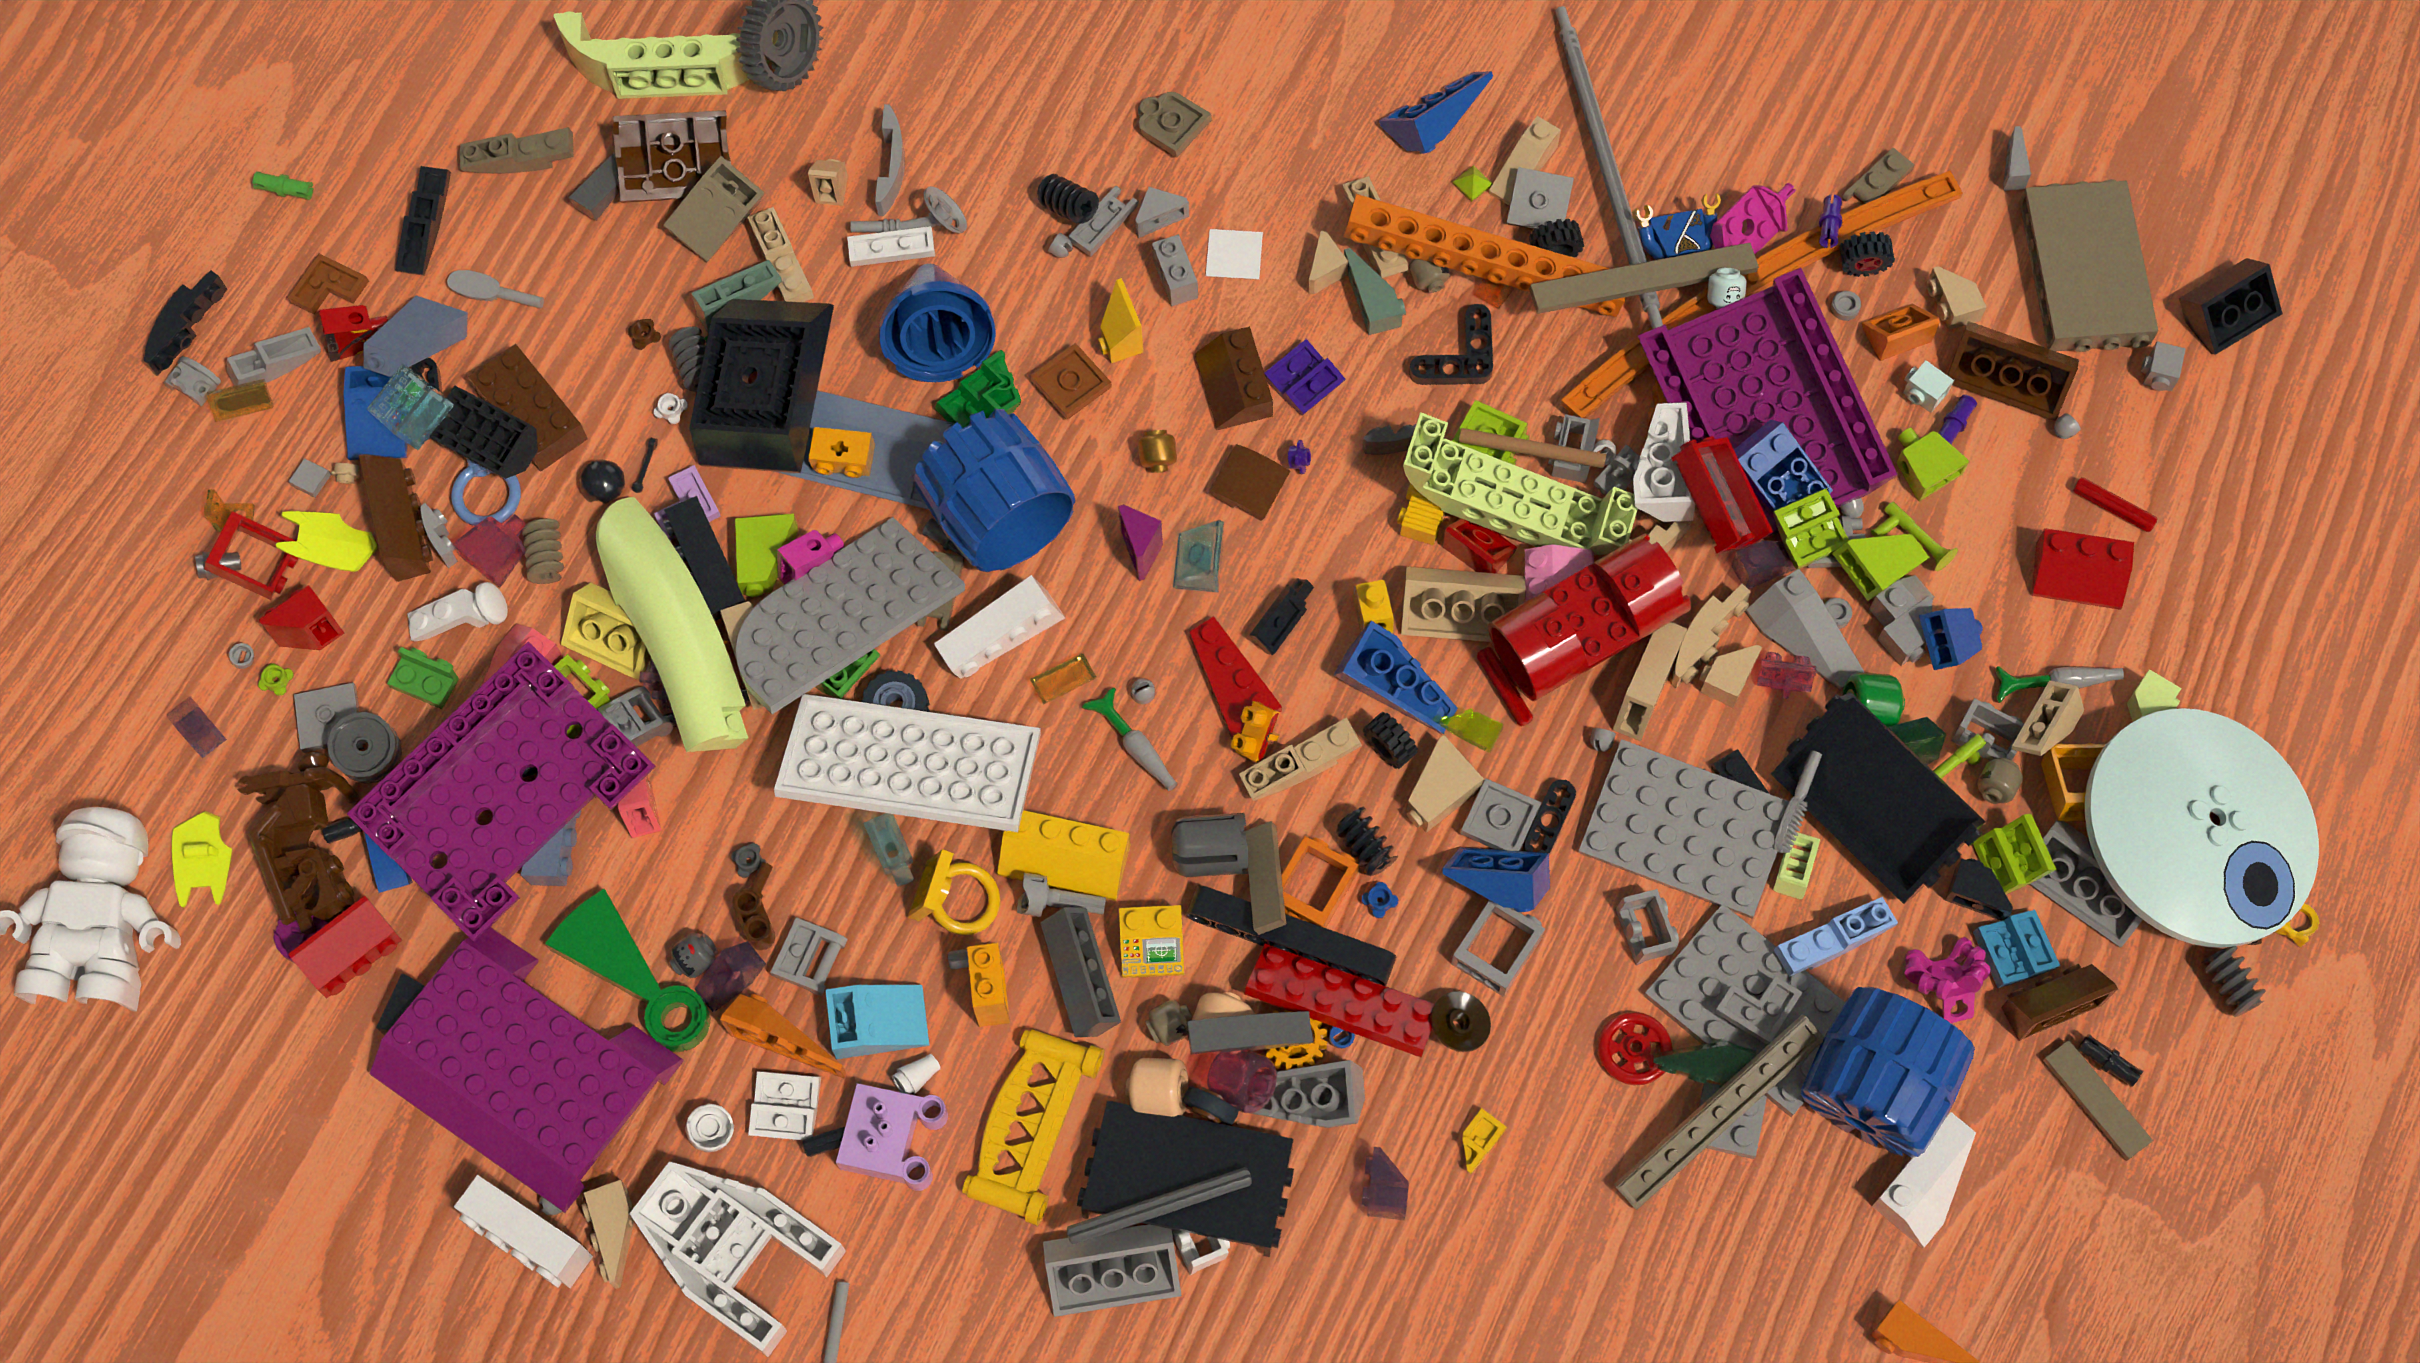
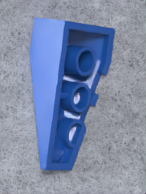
M1492 71L1472 72L1444 87L1445 91L1427 94L1421 97L1423 103L1410 108L1408 105H1405L1379 120L1380 126L1406 151H1419L1420 154L1431 152L1436 148L1435 145L1446 138L1493 78Z
M1373 621L1367 624L1349 647L1334 673V676L1358 691L1440 734H1444L1458 709L1435 681H1432L1420 667L1421 664L1417 659L1413 658L1403 647L1400 639Z

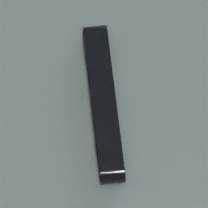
M1206 886L1196 887L1186 912V916L1190 920L1261 946L1268 944L1383 986H1387L1397 958L1394 953L1286 914V925L1258 935L1253 928L1251 902Z

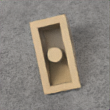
M828 159L826 161L816 160L808 172L815 203L843 206L848 180L845 162L835 159Z
M1754 645L1717 656L1713 665L1707 664L1699 679L1704 682L1701 693L1730 707H1734L1759 657L1762 647Z

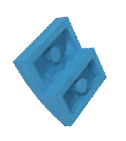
M2035 910L2009 916L2004 921L1981 926L1973 931L1979 947L1986 952L1985 961L1990 966V972L1997 988L2018 983L2060 967Z

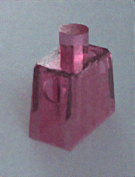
M515 514L504 525L490 516L456 540L452 545L463 560L500 588L524 555L525 547L517 536L522 532L526 523Z

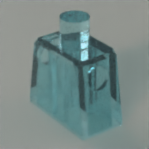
M885 813L864 822L866 834L884 874L892 873L897 887L913 881L914 877L908 866L913 863L912 856L894 815ZM890 851H898L896 857H888Z

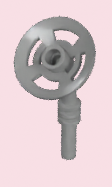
M930 186L924 190V200L930 211L929 216L900 221V219H896V221L894 219H890V221L887 219L883 221H851V232L881 233L943 225L950 231L960 234L967 229V222L963 212L950 196L942 190ZM953 220H956L957 228L951 225Z

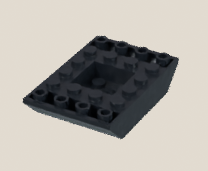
M732 299L712 317L689 427L699 465L801 473L832 319L833 304ZM757 371L756 380L749 384L748 378L750 374Z

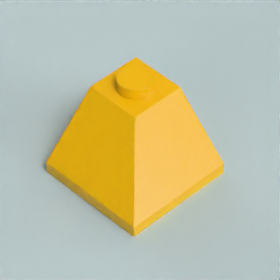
M1122 278L1117 279L1100 326L1101 338H1098L1100 350L1103 355L1108 354L1111 364L1144 353L1142 326Z

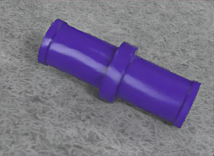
M1828 195L1823 200V213L1819 218V225L1821 227L1819 242L1823 247L1828 248V239H1831L1830 248H1833L1838 244V230L1842 226V216L1840 215L1842 199L1834 195L1833 203H1831V195Z
M1962 395L1952 412L1947 413L1944 417V424L1938 433L1951 445L1958 433L1966 428L1967 419L1977 406L1976 400L1969 395Z

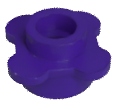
M1298 440L1297 446H1290L1288 463L1291 469H1299L1300 474H1305L1306 466H1309L1311 462V452L1309 448L1304 447L1302 440Z

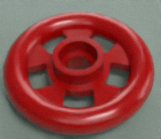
M1628 1012L1618 1015L1604 1026L1599 1035L1598 1055L1601 1064L1610 1076L1624 1084L1638 1086L1654 1082L1667 1071L1672 1060L1673 1047L1669 1033L1658 1020L1647 1014ZM1635 1025L1649 1029L1647 1036L1634 1033ZM1618 1030L1626 1034L1620 1044L1612 1040L1613 1035ZM1632 1043L1639 1044L1641 1051L1633 1052L1630 1045ZM1650 1043L1660 1044V1055L1650 1054ZM1617 1052H1620L1622 1058L1627 1062L1621 1067L1612 1058ZM1646 1061L1649 1070L1637 1073L1634 1064H1641Z

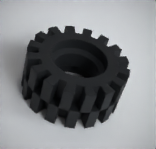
M1556 219L1554 223L1548 221L1547 225H1539V229H1534L1532 234L1529 235L1530 244L1570 257H1577L1578 252L1583 251V238L1579 224L1575 220L1565 219L1562 222L1561 219Z
M1381 712L1364 727V736L1369 740V745L1374 747V751L1381 755L1380 758L1382 760H1386L1387 764L1395 769H1400L1418 753V748L1414 745L1415 741L1409 737L1408 731L1403 729L1404 727L1401 723L1398 724L1397 720L1394 717L1391 718L1390 714Z

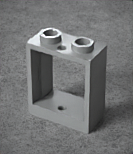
M1489 900L1454 953L1451 964L1504 997L1543 938L1545 928L1541 926L1542 923L1534 916L1529 914L1524 916L1520 912L1515 911L1514 908H1504ZM1493 912L1531 935L1507 974H1504L1468 951Z

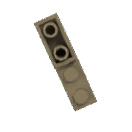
M569 127L516 138L512 133L460 144L461 170L475 173L493 174L538 171L552 168V161L574 157L573 132Z

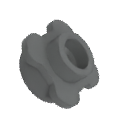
M752 843L749 846H743L732 853L731 858L733 862L737 863L739 868L737 872L740 877H749L750 873L759 870L762 862L766 863V860L761 858L759 853L761 849L758 844ZM748 858L752 859L750 863L746 862Z

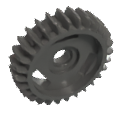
M751 0L752 7H745L747 15L740 17L743 20V25L738 27L741 35L739 38H736L740 42V47L736 51L742 54L738 59L740 63L744 64L742 71L748 73L747 78L752 80L754 84L773 91L794 89L795 85L802 84V79L809 78L807 71H813V62L819 61L816 54L817 51L822 50L819 47V41L824 38L819 36V31L823 27L818 25V22L821 20V16L816 14L818 7L812 5L813 0ZM777 31L778 40L773 45L772 37L774 32ZM765 58L773 63L772 68L775 69L774 72L770 70Z

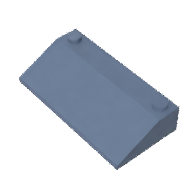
M817 390L801 473H777L929 509L916 489L914 479L915 468L919 461L924 460L922 455L933 441L941 443L946 441L943 432L955 423ZM814 427L872 433L875 449L870 476L861 475L860 478H851L843 473L823 475L812 470L808 458Z

